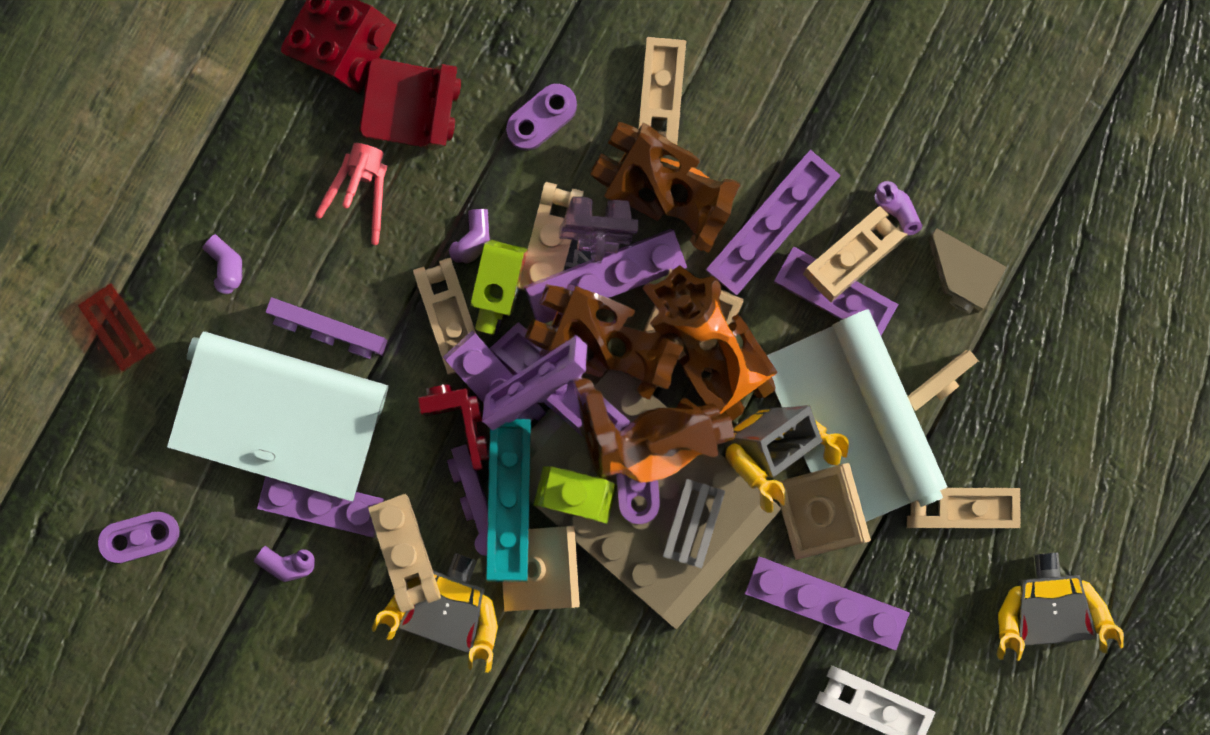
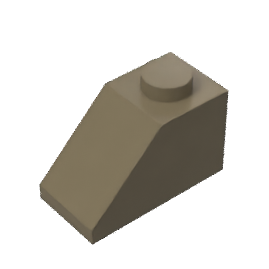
M936 228L928 240L944 294L951 297L949 303L957 309L968 314L972 310L979 313L985 308L1007 267Z

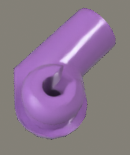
M884 181L880 183L874 195L877 205L898 219L904 233L909 236L918 233L922 229V223L910 197L899 190L893 182Z
M488 209L468 211L469 232L459 242H453L449 249L450 257L454 262L467 264L475 261L482 254L484 244L490 240Z
M214 234L208 239L202 249L218 262L217 278L214 280L216 290L222 294H230L235 288L239 287L242 281V259L231 247Z
M266 546L261 549L254 560V563L283 582L308 576L313 571L315 562L313 554L308 550H298L295 554L281 557Z

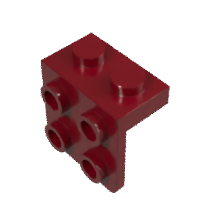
M306 0L281 46V51L296 61L328 74L347 89L360 94L367 80L369 63L380 57L397 25L373 6L359 0Z
M380 58L372 60L369 63L359 126L360 134L366 138L432 150L446 146V141H451L455 129V118L450 117L452 101L456 102L458 100L461 89V79L456 78L457 67L441 64L435 68H427Z
M450 384L427 388V396L418 398L421 414L432 416L462 410L474 471L485 470L483 462L489 461V448L486 437H478L476 422L482 421L479 398L477 396L471 397L470 392L466 388L452 391Z

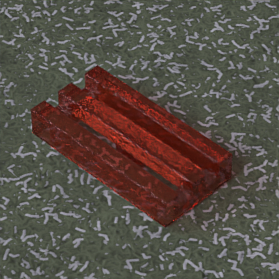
M108 284L78 305L123 372L131 368L130 366L134 363L140 362L149 353L151 354L157 350L113 284ZM108 295L142 343L143 347L139 350L105 302L104 298ZM93 305H98L131 354L126 359L90 308Z

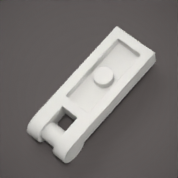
M832 665L827 674L830 680L824 692H819L815 701L887 735H926L936 713ZM844 685L856 689L849 704L839 700Z

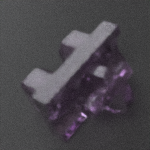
M574 196L569 202L567 213L559 227V239L578 240L577 250L591 252V262L601 264L604 253L617 254L619 244L630 245L633 233L636 234L638 231V220L631 219L628 201H608L605 206V217L592 216L591 199Z

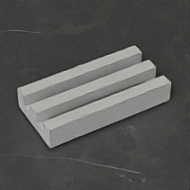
M686 479L663 557L702 569L725 490ZM691 491H699L681 554L674 552L673 550ZM707 494L712 495L715 498L697 557L693 558L689 556Z

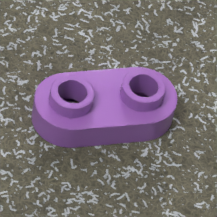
M551 84L517 110L507 123V135L513 146L525 151L536 149L574 117L577 110V101L573 91L562 84ZM554 97H560L565 102L564 106L559 110H554L549 105L550 100ZM529 122L534 126V130L530 135H523L519 132V126L522 123Z
M617 473L619 509L622 516L633 524L648 523L657 515L660 506L658 480L641 483L626 475ZM637 496H641L647 501V507L642 512H636L631 507V501Z
M151 512L108 525L100 533L98 547L102 556L108 561L114 563L129 562L172 548L179 538V526L171 515L165 512ZM158 524H162L166 528V535L160 540L156 539L153 535V529ZM120 535L125 536L128 542L127 547L122 551L116 549L114 545L115 539Z

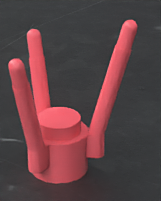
M354 143L351 153L345 154L339 172L316 211V218L321 219L347 174L351 177L342 203L345 209L350 207L359 181L371 182L373 176L375 177L371 243L374 246L378 245L381 228L383 182L388 167L381 163L384 152L366 144Z

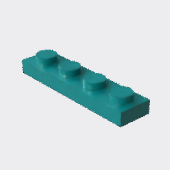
M516 419L512 422L504 423L495 430L490 428L487 582H528L531 419Z

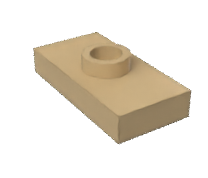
M970 350L962 352L907 396L914 412L935 395L941 401L959 387L955 379L978 362Z

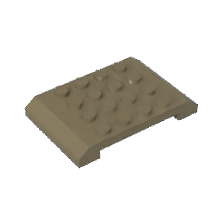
M606 369L602 377L587 373L581 375L582 378L591 380L594 388L602 393L603 398L623 414L630 423L642 413L651 409L667 408L654 395H652L650 400L641 397L635 390L637 381L622 371ZM551 408L530 431L529 501L531 503H534L543 466L556 467L600 478L592 465L583 437ZM719 452L714 458L704 454L698 455L675 474L659 479V510L657 515L645 524H633L622 516L619 509L618 486L608 524L537 507L559 527L574 526L575 541L675 629L682 624L782 509L773 501V512L767 513L760 508L759 489H752ZM617 474L600 478L617 484ZM686 479L725 490L702 569L663 557ZM691 491L673 550L674 552L681 554L699 491ZM707 494L689 553L690 557H697L715 496ZM637 496L631 501V507L636 512H642L647 507V501L645 498Z

